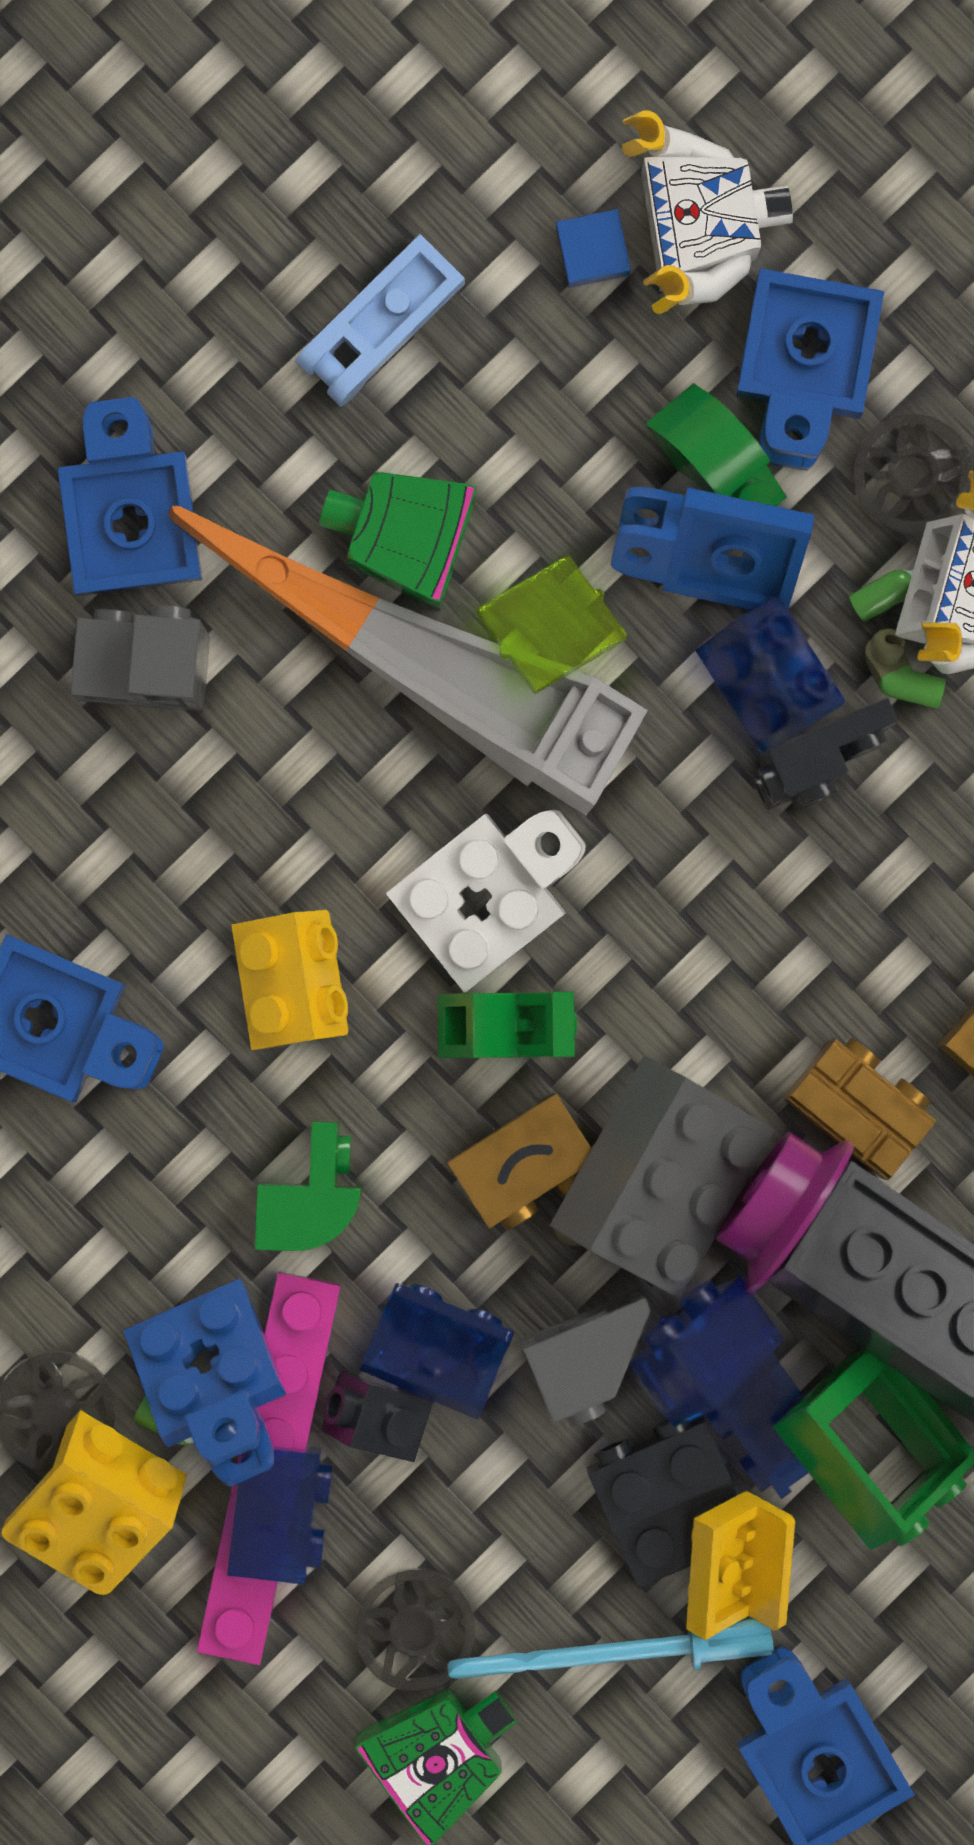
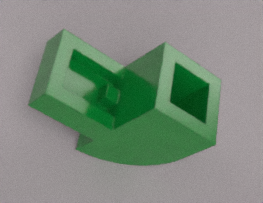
M692 383L645 423L674 468L696 483L702 491L771 506H777L787 498L767 467L770 459L758 442L731 411L696 384Z
M574 992L437 994L438 1058L575 1057L577 1017L574 1012Z
M312 1122L309 1184L261 1182L257 1185L255 1250L304 1251L314 1249L336 1238L353 1219L361 1201L363 1186L337 1185L338 1174H350L351 1136L339 1135L340 1122Z

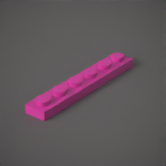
M280 1271L277 1274L265 1337L287 1395L258 1407L273 1443L274 1463L269 1470L232 1486L197 1649L199 1653L260 1665L341 1284ZM250 1449L239 1454L237 1464L247 1461L251 1456L252 1450Z

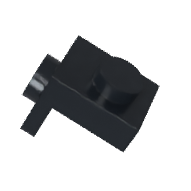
M341 1371L335 1387L329 1392L325 1401V1419L322 1431L349 1447L415 1462L434 1401L420 1394L369 1382L353 1373Z

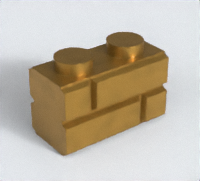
M851 1037L845 1046L837 1039H830L785 1094L783 1099L838 1144L844 1140L852 1142L854 1147L851 1154L881 1179L888 1181L934 1126L936 1120L924 1111L931 1101L903 1078H900L895 1086L875 1071L881 1060Z

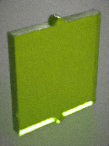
M570 555L565 556L478 607L476 612L499 644L500 658L503 660L509 659L534 695L627 640L628 636L603 602L604 592L601 589L594 590Z

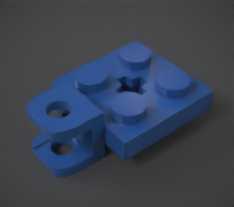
M759 269L736 397L767 402L764 408L759 445L770 459L768 464L803 471L810 470L816 463L826 443L832 414L855 419L861 418L865 405L884 291L768 269ZM806 329H813L818 331L817 341L827 344V352L816 353L813 359L804 358L801 356V350L793 347L792 338L801 339ZM785 432H797L802 439L793 440Z
M127 397L89 403L83 417L85 448L89 464L58 467L74 594L76 596L203 580L197 539L174 523L168 516L172 506H181L194 513L186 453L182 451L156 455L150 419L136 398ZM118 421L128 423L127 431L124 435L118 438L109 437V429L114 423ZM127 507H135L138 517H148V528L140 530L139 539L133 542H127L124 533H114L113 521L123 519V509Z
M633 487L626 491L611 567L627 576L664 584L663 591L786 617L811 537L814 515L688 487L686 495L654 488ZM649 509L657 513L658 517L652 519L644 518L636 511ZM643 548L651 555L638 557L630 553L629 549ZM730 550H741L744 553L742 557L730 555Z
M5 935L0 947V1072L70 1102H77L88 1075L120 1088H146L152 1079L165 1045L162 1039L150 1029L115 1015L127 985L11 935ZM47 1000L54 1005L52 1015L58 1018V1022L54 1030L45 1029L40 1037H36L31 1033L33 1023L25 1018V1014L29 1007L40 1008L44 1001ZM131 1044L136 1050V1060L130 1067H125L121 1061V1053L126 1046Z
M241 1278L123 1330L160 1438L167 1447L192 1437L201 1456L209 1463L217 1478L226 1486L236 1485L269 1470L273 1466V1443L258 1407L287 1395L248 1289ZM206 1350L209 1352L218 1351L219 1355L211 1359L212 1369L207 1373L201 1374L196 1367H190L191 1362L199 1353ZM250 1449L252 1450L251 1456L247 1461L239 1464L231 1462L230 1458Z
M780 1645L773 1648L772 1655L760 1656L744 1665L741 1669L740 1677L743 1689L763 1727L736 1743L793 1844L831 1845L913 1797L915 1794L848 1678L819 1694L799 1658L789 1648ZM779 1680L786 1681L779 1690H769L774 1682ZM822 1753L828 1758L837 1755L842 1760L835 1767V1773L838 1778L829 1784L821 1776L812 1780L808 1777V1771L814 1767L813 1759Z

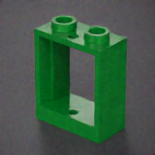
M863 1347L845 1357L773 1426L774 1430L869 1550H873L892 1540H895L899 1546H903L916 1538L930 1524L925 1514L934 1505L937 1508L942 1507L960 1494L967 1486L962 1476L974 1465V1450L929 1393ZM861 1392L864 1393L925 1470L920 1478L893 1505L828 1425Z

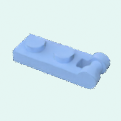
M419 234L301 351L295 362L309 376L314 373L318 375L329 386L327 394L342 407L465 285V278ZM344 342L359 355L347 369L333 356L335 350Z

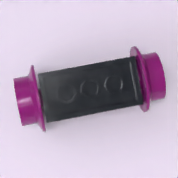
M787 1132L773 1147L748 1181L716 1236L718 1241L748 1261L744 1290L749 1294H753L767 1281L974 1424V1245L854 1162L847 1164L854 1144L849 1140H844L827 1151L820 1153L791 1132Z

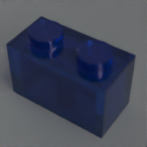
M740 1276L717 1287L714 1286L711 1280H708L688 1292L679 1301L684 1310L678 1316L675 1314L670 1315L650 1328L643 1335L648 1345L629 1362L631 1368L673 1427L714 1411L785 1340L755 1296L745 1291V1282Z

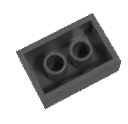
M643 1056L549 1226L589 1251L681 1299L775 1129L687 1077Z

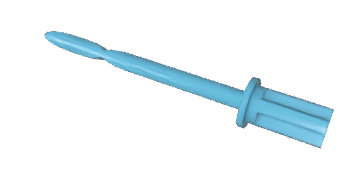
M744 1619L707 1640L688 1630V1635L540 1650L526 1654L511 1653L456 1659L450 1661L447 1664L448 1676L459 1679L516 1673L526 1670H545L690 1654L693 1670H700L701 1663L767 1656L772 1655L774 1649L771 1629L755 1619Z

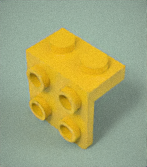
M80 1410L67 1424L53 1468L5 1520L1 1534L9 1543L96 1594L106 1595L172 1529L187 1474L119 1434L110 1426L101 1423Z

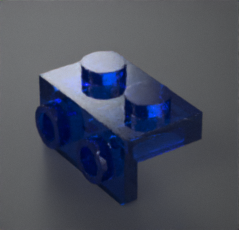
M777 597L740 616L695 650L762 755L767 749L792 739L845 703V699L833 682L832 677L800 631L796 621Z
M395 1283L359 1371L478 1420L503 1357L510 1346L514 1331L502 1326L501 1320L489 1312L479 1309L465 1311L444 1302L443 1297L429 1287L419 1284L405 1286Z
M768 1345L759 1350L745 1355L704 1385V1391L710 1402L701 1409L723 1440L734 1433L746 1449L748 1454L740 1459L739 1462L757 1488L763 1492L772 1486L779 1497L783 1499L792 1492L790 1486L807 1475L808 1471L774 1430L773 1426L804 1398V1395Z
M273 1446V1466L263 1473L238 1483L227 1576L305 1585L308 1567L321 1568L325 1529L313 1528L316 1503L328 1504L333 1465L321 1464L322 1448L309 1447V1450ZM251 1449L242 1453L241 1463L249 1459L252 1453Z

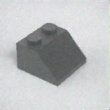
M639 1289L521 1338L523 1350L554 1423L567 1418L570 1427H574L591 1421L607 1412L603 1402L615 1398L650 1313L647 1301Z

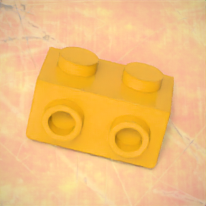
M327 910L293 912L231 925L251 1050L348 1034L346 1018L348 1014V1001L341 987L336 956L338 939L331 925L330 914Z
M745 1491L694 1518V1527L691 1535L690 1582L687 1590V1630L707 1640L747 1616L774 1631L786 1625L795 1519L792 1515L749 1491Z

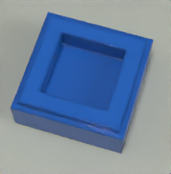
M618 209L556 222L555 228L568 288L630 276L631 268Z

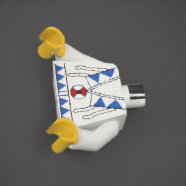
M641 111L623 119V124L625 126H633L640 136V139H633L622 144L623 153L629 157H635L648 151L653 156L644 158L641 173L656 272L644 279L643 283L644 286L655 284L659 286V291H663L665 297L652 305L653 311L656 314H662L676 304L689 305L717 301L749 273L751 262L757 260L761 248L759 228L793 222L792 202L788 186L753 190L749 164L746 159L734 158L729 149L689 132L663 125L660 117L652 111Z
M970 470L967 476L971 484L970 493L962 492L956 500V506L965 509L966 515L960 514L926 523L895 635L901 638L926 644L925 650L918 651V661H930L943 674H953L974 668V471Z

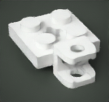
M559 810L538 813L526 820L507 836L502 833L488 814H484L386 894L463 992L466 993L566 914L547 888L581 860L586 851V843ZM546 832L554 833L560 840V849L554 856L546 854L541 847V839ZM469 886L474 892L482 891L484 888L490 892L492 899L486 904L487 910L490 912L487 919L482 921L477 915L466 918L461 913L460 908L465 903L461 893L466 887Z

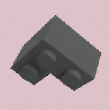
M152 606L151 616L135 615L134 623L132 622L133 614L130 612L97 609L94 612V619L77 618L70 695L78 702L204 712L210 635L200 620L190 617L191 610L182 607Z

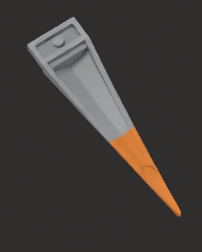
M172 506L168 513V516L174 523L527 787L531 782H534L584 815H587L595 806L648 711L594 676L497 644L393 604L276 553L181 506Z

